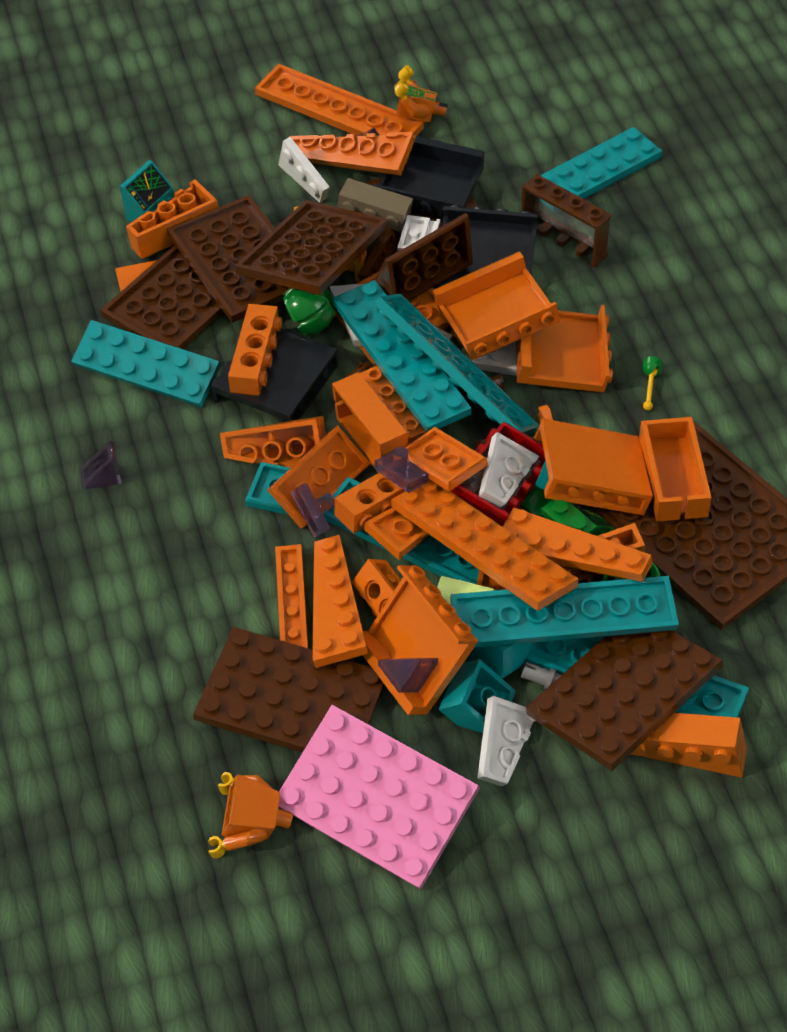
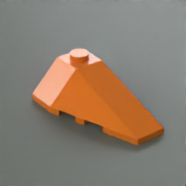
M323 416L220 433L224 458L258 464L265 462L289 468L326 436Z

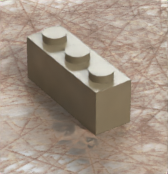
M347 178L339 193L337 207L388 219L387 228H392V230L402 233L407 215L411 213L413 198Z

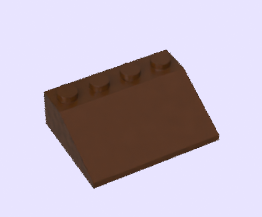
M466 213L386 258L377 275V283L386 295L401 293L410 301L473 264L469 216Z

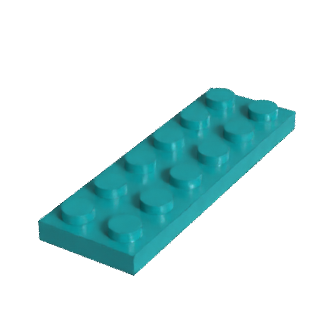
M632 127L540 176L584 199L658 160L662 156V150L635 127ZM542 200L555 213L561 211L560 209Z
M93 320L90 321L71 361L74 366L201 408L221 367V363L217 360Z

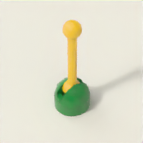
M655 356L646 357L643 361V372L649 376L646 402L643 404V408L646 411H650L653 408L651 402L654 377L661 373L663 361Z

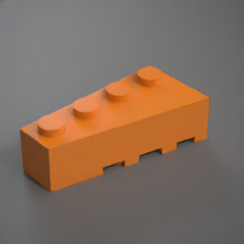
M196 179L189 183L190 187L186 190L180 189L175 192V197L170 201L166 202L163 200L160 202L154 212L147 211L126 226L131 248L141 259L174 245L168 236L167 228L218 208V201Z
M673 713L631 754L742 778L747 745L740 718Z

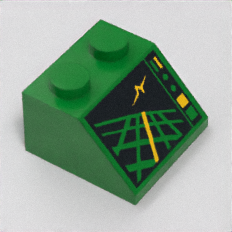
M552 500L541 508V517L595 536L615 530L612 525L587 505L570 503L564 500Z

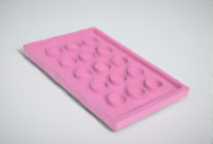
M331 705L281 787L278 807L293 813L294 817L421 890L480 787L347 712Z

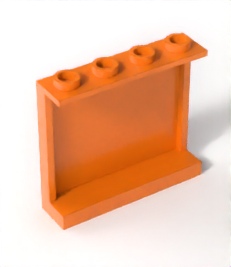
M520 251L433 290L438 310L471 361L560 321L556 302L550 303L527 270L524 257Z
M601 305L598 315L558 310L559 322L516 341L517 383L604 392L607 383L612 381L613 369L609 368L612 353L611 350H608L610 333H607L609 316L605 315V305Z
M542 418L534 439L542 441L549 480L544 489L545 498L644 516L653 495L638 436Z
M398 565L397 569L403 575V578L369 630L363 631L368 654L363 656L407 715H427L478 640L472 634L471 628L456 614L455 608L447 603L442 597L440 590L425 576L426 573L422 568L416 565Z

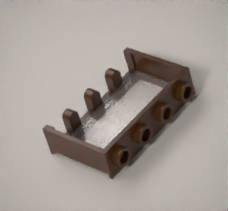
M538 174L522 186V211L537 214V220L543 222L539 227L540 236H547L555 229L561 232L557 237L558 246L563 247L572 239L580 243L576 247V256L583 257L589 250H593L591 266L594 268L608 256L609 221L612 214Z

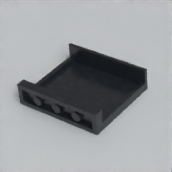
M416 136L402 174L384 173L379 184L373 183L372 186L413 198L412 212L444 219V206L459 205L466 208L484 170L485 151Z
M459 205L444 206L443 226L465 213L469 216L473 264L434 286V289L519 251L524 257L527 270L532 274L537 214L529 211H521L520 213L509 212L506 209L494 211L486 210L482 207L470 209Z
M281 328V331L276 333L277 346L276 349L271 351L272 365L270 368L267 367L266 386H262L260 395L230 393L228 374L232 364L231 360L226 363L224 371L212 383L211 389L214 402L218 403L224 396L281 418L282 422L299 420L337 368V349Z

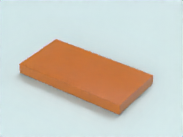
M337 425L269 487L267 491L300 528H303L321 511L347 477L355 479L371 463Z

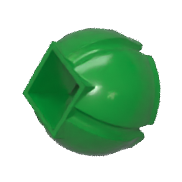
M290 288L283 293L284 303L293 322H299L298 329L305 336L324 331L337 314L336 308L333 305L332 295L328 289L321 295H314L306 291Z

